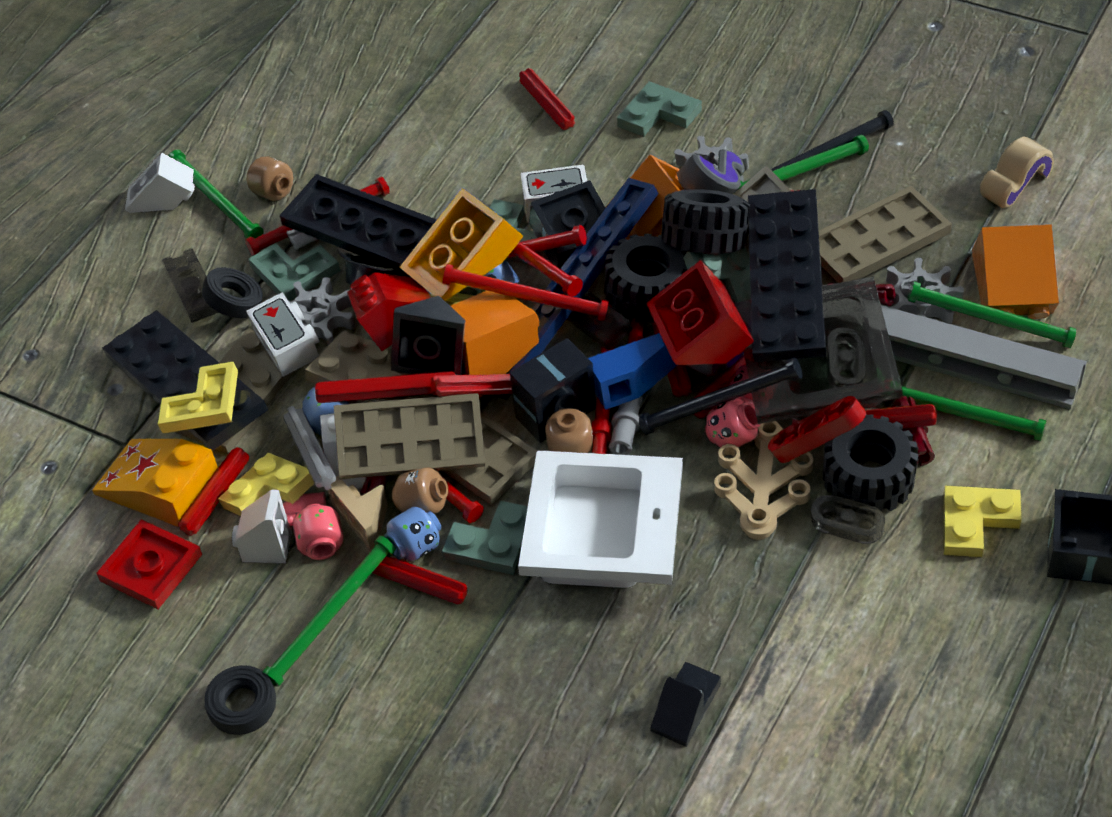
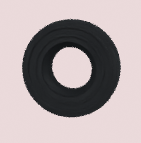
M227 267L215 268L208 273L202 285V296L206 303L217 312L228 317L247 318L246 311L261 304L263 293L259 284L252 277L237 269ZM222 288L232 289L243 298L234 297L226 293Z
M248 665L230 667L216 675L209 683L204 698L205 709L210 721L219 730L233 735L251 733L262 727L271 718L276 706L275 689L270 678L256 667ZM246 688L255 693L253 704L246 710L232 711L226 707L227 697L237 689Z

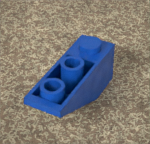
M660 333L588 358L593 363L595 394L605 410L639 398L678 366L673 362Z

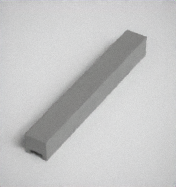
M822 289L826 341L832 342L840 338L847 347L1070 410L1078 388H1081L1087 361Z

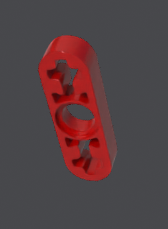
M854 396L844 397L778 432L770 440L768 449L780 463L789 462L858 426L865 418L866 410Z

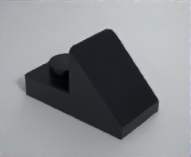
M685 661L676 679L667 677L650 727L651 732L687 747L721 685V676Z

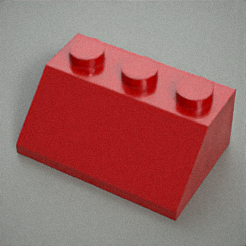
M701 260L646 303L668 352L676 365L726 364L754 342L725 285Z
M375 272L369 277L363 275L351 284V289L347 292L357 320L381 351L392 345L395 308L432 298L429 291L411 277Z

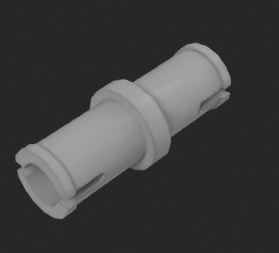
M641 396L619 405L618 411L612 417L611 423L614 429L609 448H611L610 451L615 455H629L632 451L634 433L640 427L638 414L643 399Z

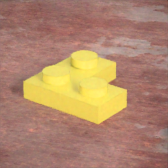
M234 361L200 367L195 393L162 398L158 426L163 434L230 423L232 421L238 370Z
M267 453L264 457L258 459L254 466L239 480L234 481L218 500L224 509L241 516L242 510L270 490H279L281 499L293 504L315 483L306 467Z
M945 486L943 494L944 555L982 557L984 550L983 527L1020 529V490Z

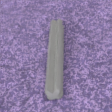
M294 406L288 407V413L283 415V419L316 487H324L325 490L331 489V483L336 481V476L301 408L295 409Z

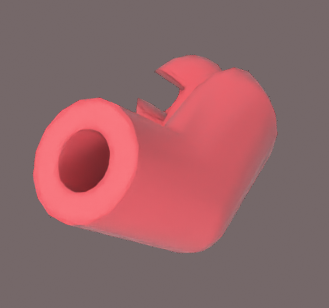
M325 493L303 494L293 504L285 501L283 506L289 526H293V519L297 513L311 504L326 506Z

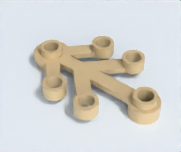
M772 419L760 422L757 436L754 439L756 447L760 449L757 475L740 459V450L737 446L726 444L718 452L720 466L729 469L754 494L753 504L736 489V478L732 474L721 473L714 480L716 495L725 498L741 514L740 526L748 537L755 540L768 538L776 529L779 516L796 505L807 503L810 499V485L804 480H794L800 475H808L813 470V456L809 452L791 460V464L772 475L774 455L768 449V444L778 432L783 430L778 422ZM726 455H733L734 458L728 459V458H725L724 456H726ZM799 461H804V462H806L807 464H806V465H800V464H798L797 462H799ZM790 483L788 494L768 505L769 495ZM722 484H729V485H731V486H730V487H727V488H724V487H721L720 485H722ZM796 490H801V491H803V492H805V493H803V494H796V493H794V491H796Z

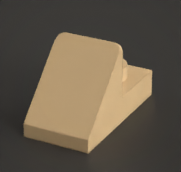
M337 476L336 481L331 483L332 488L328 490L332 505L371 551L375 547L374 541L380 536L388 507L384 486L379 485L361 496L354 485L348 487Z

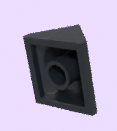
M440 296L395 308L391 371L407 374L452 371L456 375H462L466 320Z

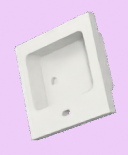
M537 451L519 558V575L538 576L552 584L620 588L631 587L637 582L672 584L683 468L682 458Z

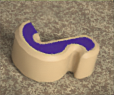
M1025 136L1013 141L1003 152L995 171L990 170L984 176L980 184V194L1001 208L1010 207L1036 172L1046 178L1049 177L1054 165L1052 152Z

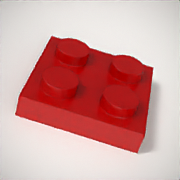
M141 519L96 574L100 582L159 610L203 554L200 546Z

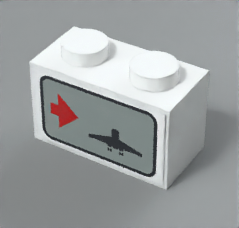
M584 165L521 173L527 223L530 221V202L587 181Z
M283 292L246 311L254 332L283 377L312 362L318 356L315 344L319 342V339L310 324L304 326L302 321L305 319L296 302L290 304Z

